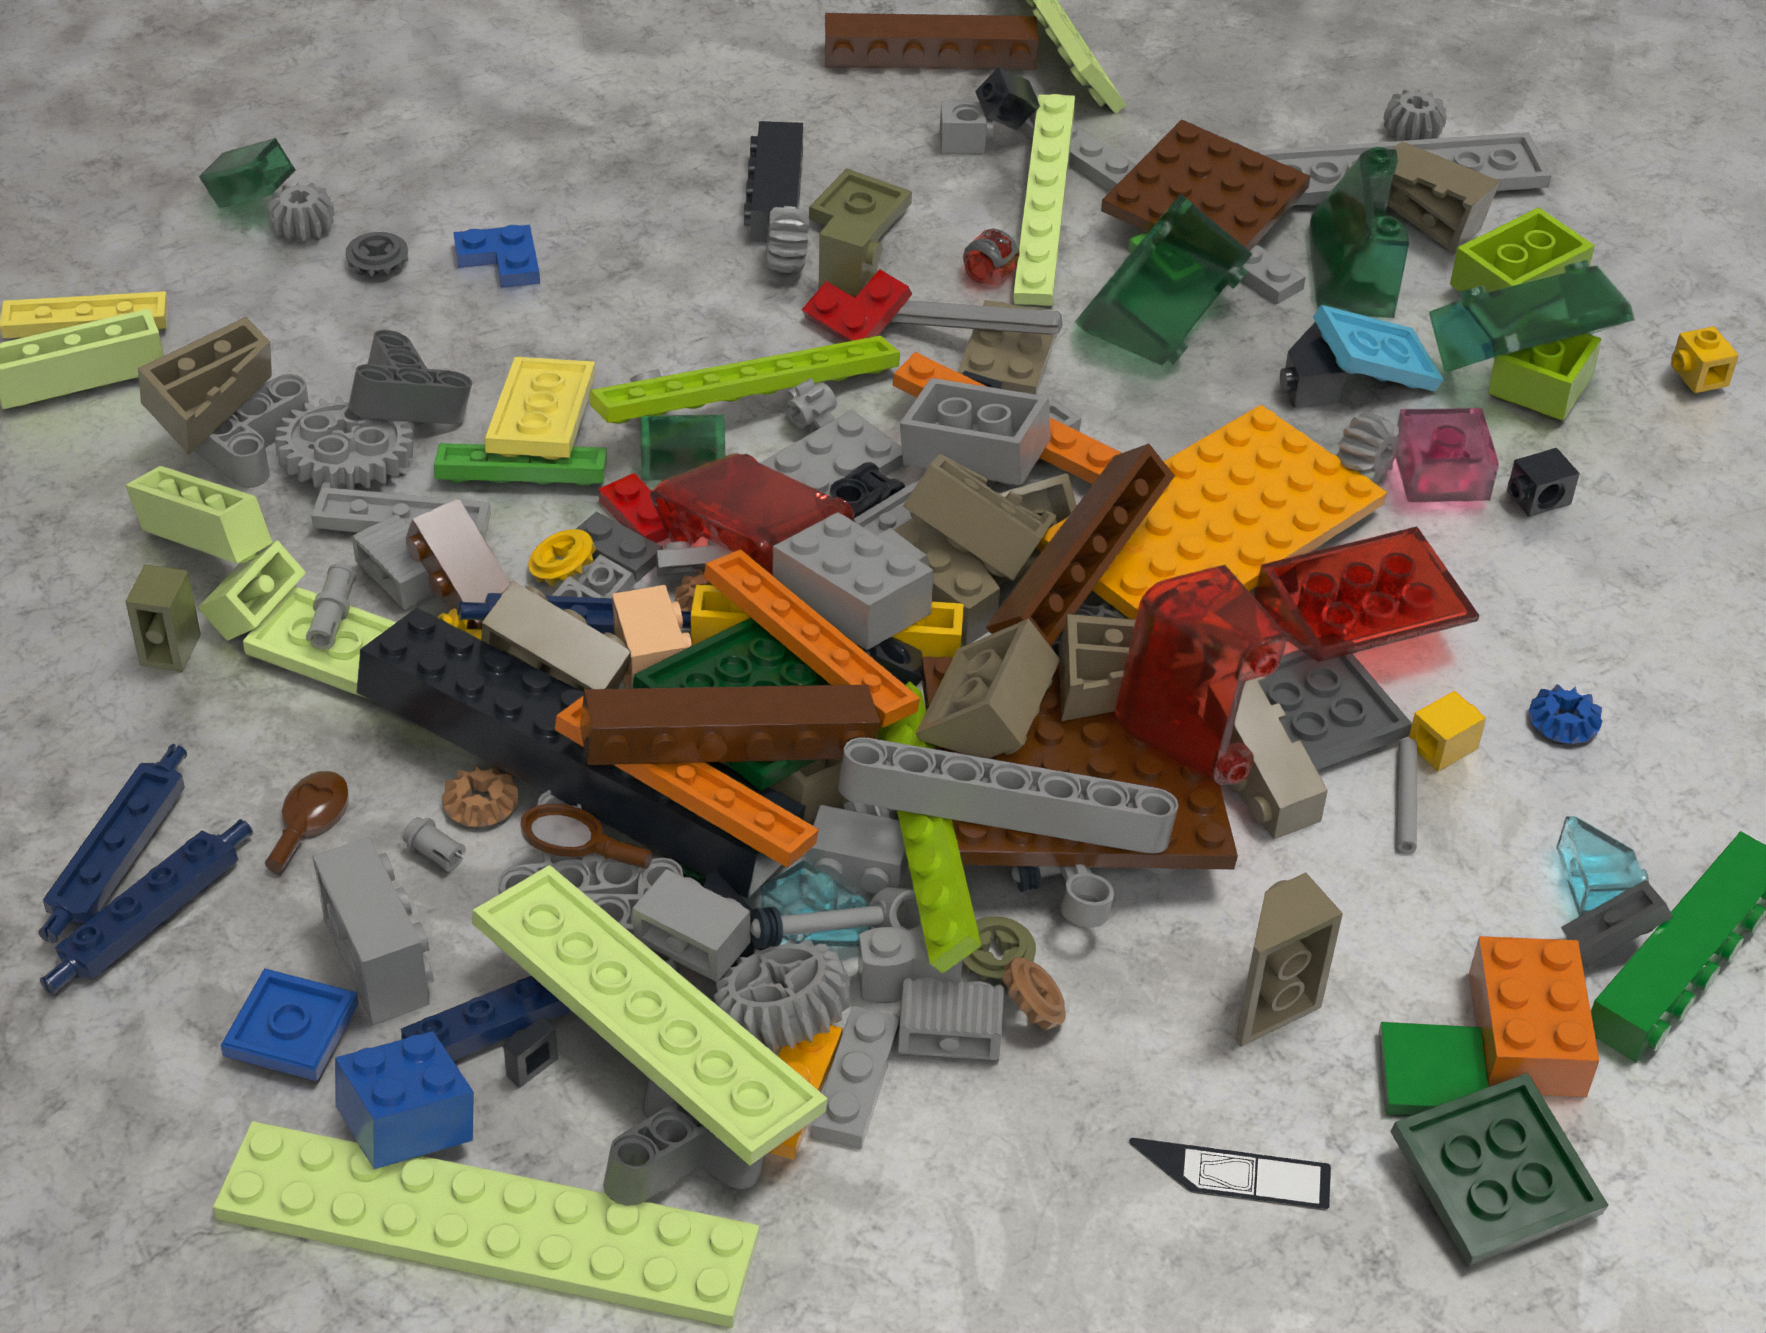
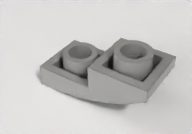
M599 555L577 581L568 576L552 596L612 598L613 593L629 591L637 582L633 573L606 557Z

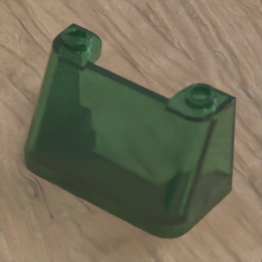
M1373 147L1364 151L1311 215L1309 241L1315 302L1318 308L1324 305L1367 317H1395L1409 247L1406 226L1394 217L1385 216L1392 178L1398 164L1396 149Z
M1180 194L1074 323L1090 335L1161 366L1167 360L1174 365L1189 347L1183 342L1187 334L1227 285L1234 289L1248 273V270L1243 266L1252 256V253Z

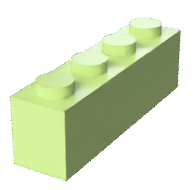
M150 309L0 343V403L2 409L25 406L32 402L57 396L62 397L70 393L95 387H104L112 383L137 378L138 368L164 356L159 331Z
M159 466L125 485L141 528L148 533L234 563H244L254 559L258 555V551L273 543L257 498L254 495L163 466Z

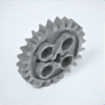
M340 396L336 397L335 403L330 404L321 398L319 399L320 406L317 407L304 403V412L291 410V418H282V427H276L275 447L276 456H279V465L286 466L288 475L298 473L299 482L312 478L316 488L324 482L330 483V488H337L339 484H345L349 490H353L355 483H361L366 488H370V480L375 479L381 483H386V474L398 476L399 467L407 468L408 458H413V429H409V421L370 419L358 416L349 410V402H344Z

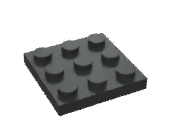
M1338 636L1224 676L1226 678L1257 666L1260 667L1265 676V680L1260 682L1262 690L1271 705L1280 703L1286 714L1280 720L1292 743L1301 741L1316 770L1403 739L1410 734L1411 721Z

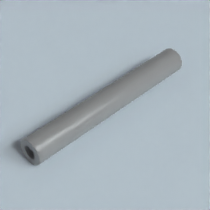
M1406 738L1399 742L1398 850L1402 853H1413L1417 849V742Z

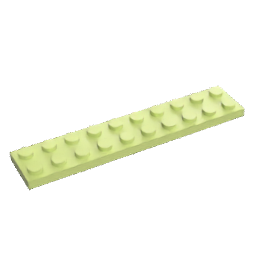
M254 1121L249 1126L213 1205L216 1220L733 1328L759 1240V1225L649 1202L626 1206L612 1201L605 1193L425 1156L373 1169L357 1142Z

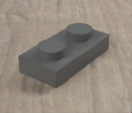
M597 511L576 528L590 535L596 547L595 552L592 554L593 560L599 555L606 557L633 573L636 582L640 581L656 567L657 550H663V546Z
M1644 880L1567 923L1561 929L1567 940H1578L1581 959L1587 966L1600 958L1610 955L1614 950L1637 937L1653 931L1657 926L1673 918L1666 902L1648 881Z

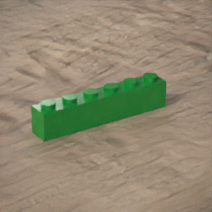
M1742 831L1736 835L1671 911L1673 918L1660 924L1594 1000L1591 1016L1596 1039L1637 1063L1648 1048L1654 1051L1660 1048L1670 1032L1671 1025L1669 1023L1672 1019L1676 1018L1679 1021L1684 1019L1696 999V995H1694L1698 988L1703 991L1708 990L1719 973L1720 966L1718 964L1721 960L1731 962L1743 944L1744 937L1742 935L1746 931L1754 934L1766 916L1765 844Z

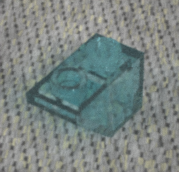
M802 860L762 885L761 909L776 907L781 916L870 906L864 898L854 894L833 880L827 873L821 872L805 860ZM871 926L785 935L783 938L787 941L793 939L795 944L811 940L814 946L826 944L828 947H859V934L870 930Z

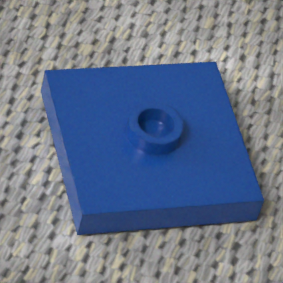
M264 968L220 1045L222 1055L231 1059L318 1081L359 1004L357 992Z

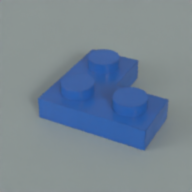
M508 225L500 228L469 229L467 231L453 232L458 268L497 264L501 288L540 284L539 267L530 225Z

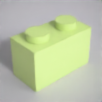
M275 540L272 544L258 551V555L254 559L239 563L201 603L198 609L228 641L255 629L306 572L282 544Z

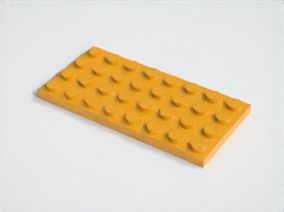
M1259 405L1164 461L1175 477L1092 591L1132 620L1197 625L1383 506L1388 492L1358 471L1344 467L1336 455L1330 453L1307 437L1306 434L1288 424L1273 411L1268 410L1263 405ZM1066 519L1047 529L1036 546L1041 552L1044 550Z

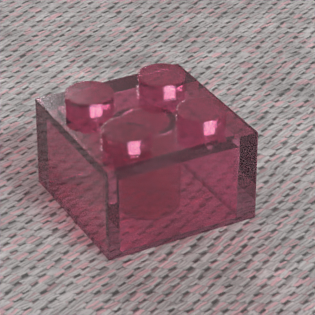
M1400 409L1397 426L1399 427L1398 437L1401 438V443L1397 448L1399 456L1396 457L1407 502L1490 501L1499 461L1483 409Z

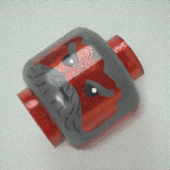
M995 228L984 230L964 250L963 263L965 271L976 283L998 285L1017 268V262L1020 257L1019 248L1013 238L1006 232Z

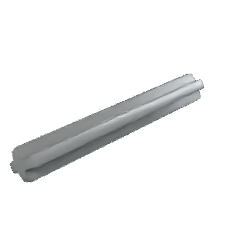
M910 300L903 305L889 322L1045 335L1059 334L1063 325L1062 315L1058 311Z

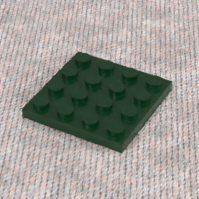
M750 617L634 674L632 689L818 686L831 684ZM817 760L725 763L762 791Z

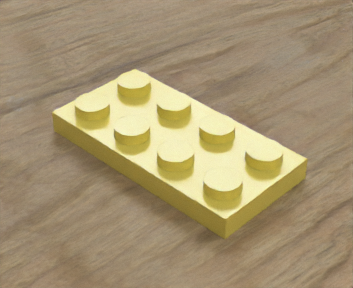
M514 357L485 436V452L498 453L505 457L530 455L541 456L549 460L561 457L570 458L596 376L595 361Z

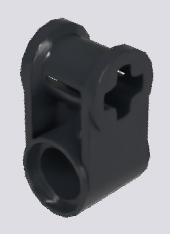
M866 462L859 466L857 470L831 485L829 508L830 510L839 509L842 515L853 520L905 488V485L898 479L891 480L880 473L878 466L873 462Z

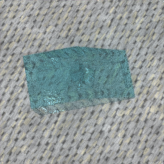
M1576 816L1565 817L1556 848L1579 917L1644 880H1647L1649 883L1648 874L1645 869H1640L1633 849Z

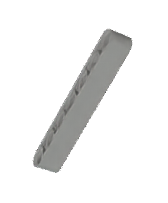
M855 738L846 743L843 750L838 783L841 795L856 803L1144 853H1159L1168 848L1179 806L1177 799L1171 793L1159 788L872 738Z

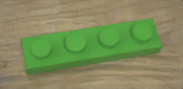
M439 443L434 462L435 479H444L456 483L468 480H484L497 484L510 481L533 482L539 485H546L552 482L575 483L580 486H588L594 483L604 484L607 466V447H573L570 458L561 457L549 460L541 456L518 455L515 457H505L498 453H486L485 444Z

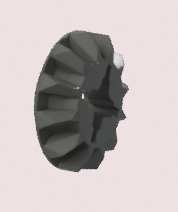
M366 233L353 239L346 247L347 264L349 267L355 268L357 274L368 272L371 277L378 273L388 276L390 270H401L402 264L408 261V246L401 237L392 233Z

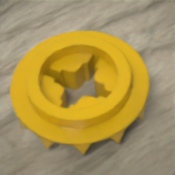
M569 529L560 531L544 539L534 549L529 558L528 567L538 583L546 582L552 586L559 580L565 581L568 576L571 577L574 574L581 575L582 567L593 562L592 554L595 552L596 547L590 535L583 530Z

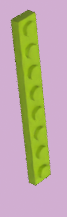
M875 336L590 390V406L607 423L621 424L628 422L631 418L647 415L662 416L668 411L683 408L698 409L702 408L705 404L719 401L735 402L740 400L741 397L755 394L770 395L776 393L777 390L795 387L809 378L814 383L827 380L843 381L848 376L864 373L878 374L884 369L899 367L900 351L882 336Z
M908 682L906 686L920 697L918 711L884 728L880 726L881 738L883 741L934 749V744L921 741L916 735L926 714L922 691L911 682ZM897 810L929 962L941 973H945L982 946L952 819Z

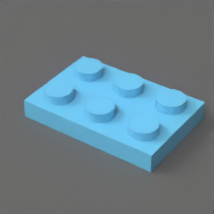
M1321 305L1313 316L1322 332L1321 337L1328 343L1336 357L1337 365L1347 373H1360L1372 376L1379 381L1385 382L1389 380L1404 384L1412 389L1418 387L1434 392L1444 380L1413 328Z

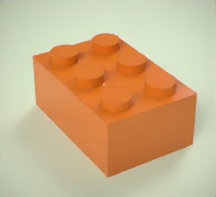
M1479 936L1469 970V979L1476 1027H1481L1488 1086L1491 1087L1528 1073L1541 1095L1587 1097L1599 1064V1055L1578 940Z

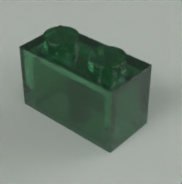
M273 138L223 152L199 178L217 206L223 208L272 195L296 169L277 139Z
M724 414L642 416V481L726 479Z

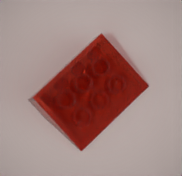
M1418 526L1261 564L1255 593V604L1272 631L1317 662L1477 622L1479 619L1478 612Z

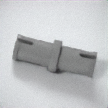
M333 564L329 567L322 592L318 593L314 599L313 610L315 613L310 628L307 631L306 640L307 642L311 641L310 645L323 650L332 648L336 641L340 622L348 615L350 609L348 598L352 585L356 580V573L351 572L352 568L345 564Z

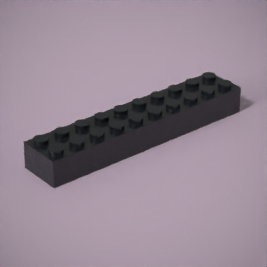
M417 607L360 649L356 693L544 792L550 790V795L571 806L577 807V804H580L582 810L590 813L597 820L705 877L708 873L716 870L743 897L748 899L781 866L780 863L615 765H588L584 747L555 730L557 714L584 696L583 691L548 675L546 672ZM705 762L800 819H804L805 805L769 787L760 791L734 769L720 762Z

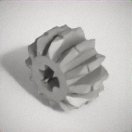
M1419 89L1417 92L1403 90L1402 94H1393L1391 101L1388 102L1387 108H1385L1383 120H1385L1384 127L1387 128V135L1397 137V141L1439 138L1447 119L1443 100L1433 98V93L1431 92L1427 94L1421 93Z
M297 182L296 186L292 187L283 185L282 191L273 192L271 201L268 202V219L277 237H286L288 242L299 239L305 243L310 238L320 240L321 234L331 231V224L334 222L333 216H335L334 205L331 203V198L327 195L325 188H316L314 183L304 186Z
M784 206V208L774 207L770 212L766 244V264L769 269L779 270L782 273L801 272L804 268L809 232V216L806 210Z
M1363 412L1359 417H1353L1349 428L1343 430L1344 436L1338 442L1340 448L1336 456L1344 467L1358 471L1376 484L1378 481L1382 482L1386 478L1388 470L1393 469L1394 459L1399 456L1397 448L1401 443V438L1398 437L1399 427L1386 420L1385 417Z

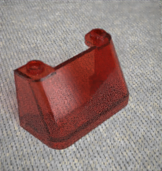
M732 453L662 480L650 492L651 501L670 542L685 541L690 542L691 546L701 537H704L732 552L741 549L772 576L774 545L837 512L855 522L853 518L855 515L854 510L844 499L840 497L834 499L759 463L749 454Z
M1225 564L1157 582L1145 592L1139 603L1115 708V718L1127 734L1217 784H1236L1242 780L1249 779L1254 761L1252 751L1243 743L1229 745L1246 681L1269 676L1279 667L1288 635Z

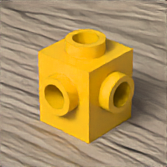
M1712 326L1679 333L1670 364L1695 394L1728 387L1739 355L1716 327Z

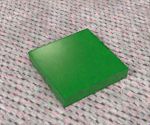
M1381 1022L1378 1034L1386 1114L1412 1116L1489 1087L1481 1027Z

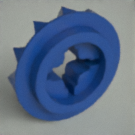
M1558 684L1551 691L1541 688L1537 697L1532 699L1529 708V717L1533 726L1547 738L1561 743L1576 744L1586 742L1597 735L1603 722L1601 719L1602 707L1593 704L1592 694H1578L1576 686L1570 691L1564 690ZM1559 708L1563 711L1570 709L1575 711L1574 715L1569 712L1558 715Z

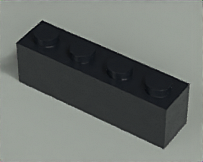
M759 121L758 136H751L748 180L746 182V203L744 204V226H751V241L767 242L769 216L774 207L784 208V206H791L799 209L803 162V123Z

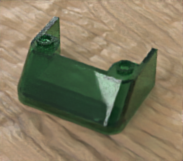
M1583 260L1564 266L1565 273L1490 292H1486L1484 286L1460 292L1462 300L1429 311L1443 369L1447 373L1491 358L1584 334L1592 335L1635 321L1632 306L1598 265L1589 267L1588 260Z

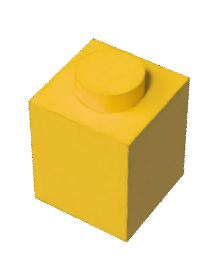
M1454 690L1414 713L1409 738L1417 742V753L1437 771H1440L1479 748L1486 717Z

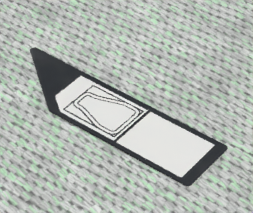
M1140 1138L1129 1139V1142L1189 1191L1319 1209H1329L1331 1165L1328 1163Z

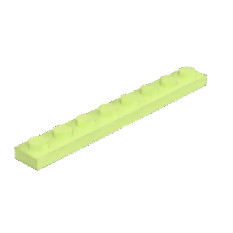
M1060 94L1038 95L1040 107L1036 111L1014 286V305L1053 306L1075 112V96Z

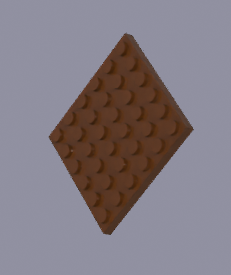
M922 657V687L926 712L953 657ZM1059 663L1052 677L1053 682L1046 690L1040 703V711L1033 719L1027 732L1025 744L1012 754L1005 755L1001 753L989 759L1166 790L1177 799L1179 805L1168 848L1159 853H1144L952 819L962 865L1075 867L1081 864L1086 867L1234 870L1238 858L1198 696L1061 721ZM934 745L935 750L963 754L954 750Z

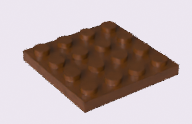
M1181 119L1102 199L1101 211L1232 271L1309 188L1311 176Z

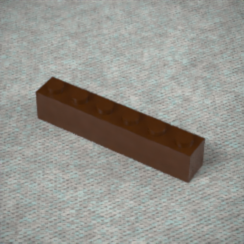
M825 13V67L997 69L1000 67L1011 70H1036L1039 37L1036 16Z
M1149 443L1112 458L986 625V629L991 634L1029 618L1050 647L1064 629L1067 614L1074 615L1175 477Z
M868 685L584 689L580 730L588 765L842 759L843 750L847 742L855 738L877 739L880 720Z

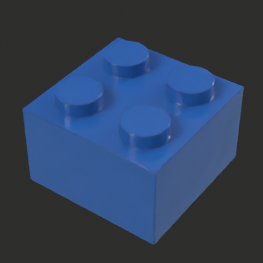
M433 1031L421 1035H412L406 1039L372 1048H364L357 1052L335 1057V1107L373 1169L473 1141L474 1091Z

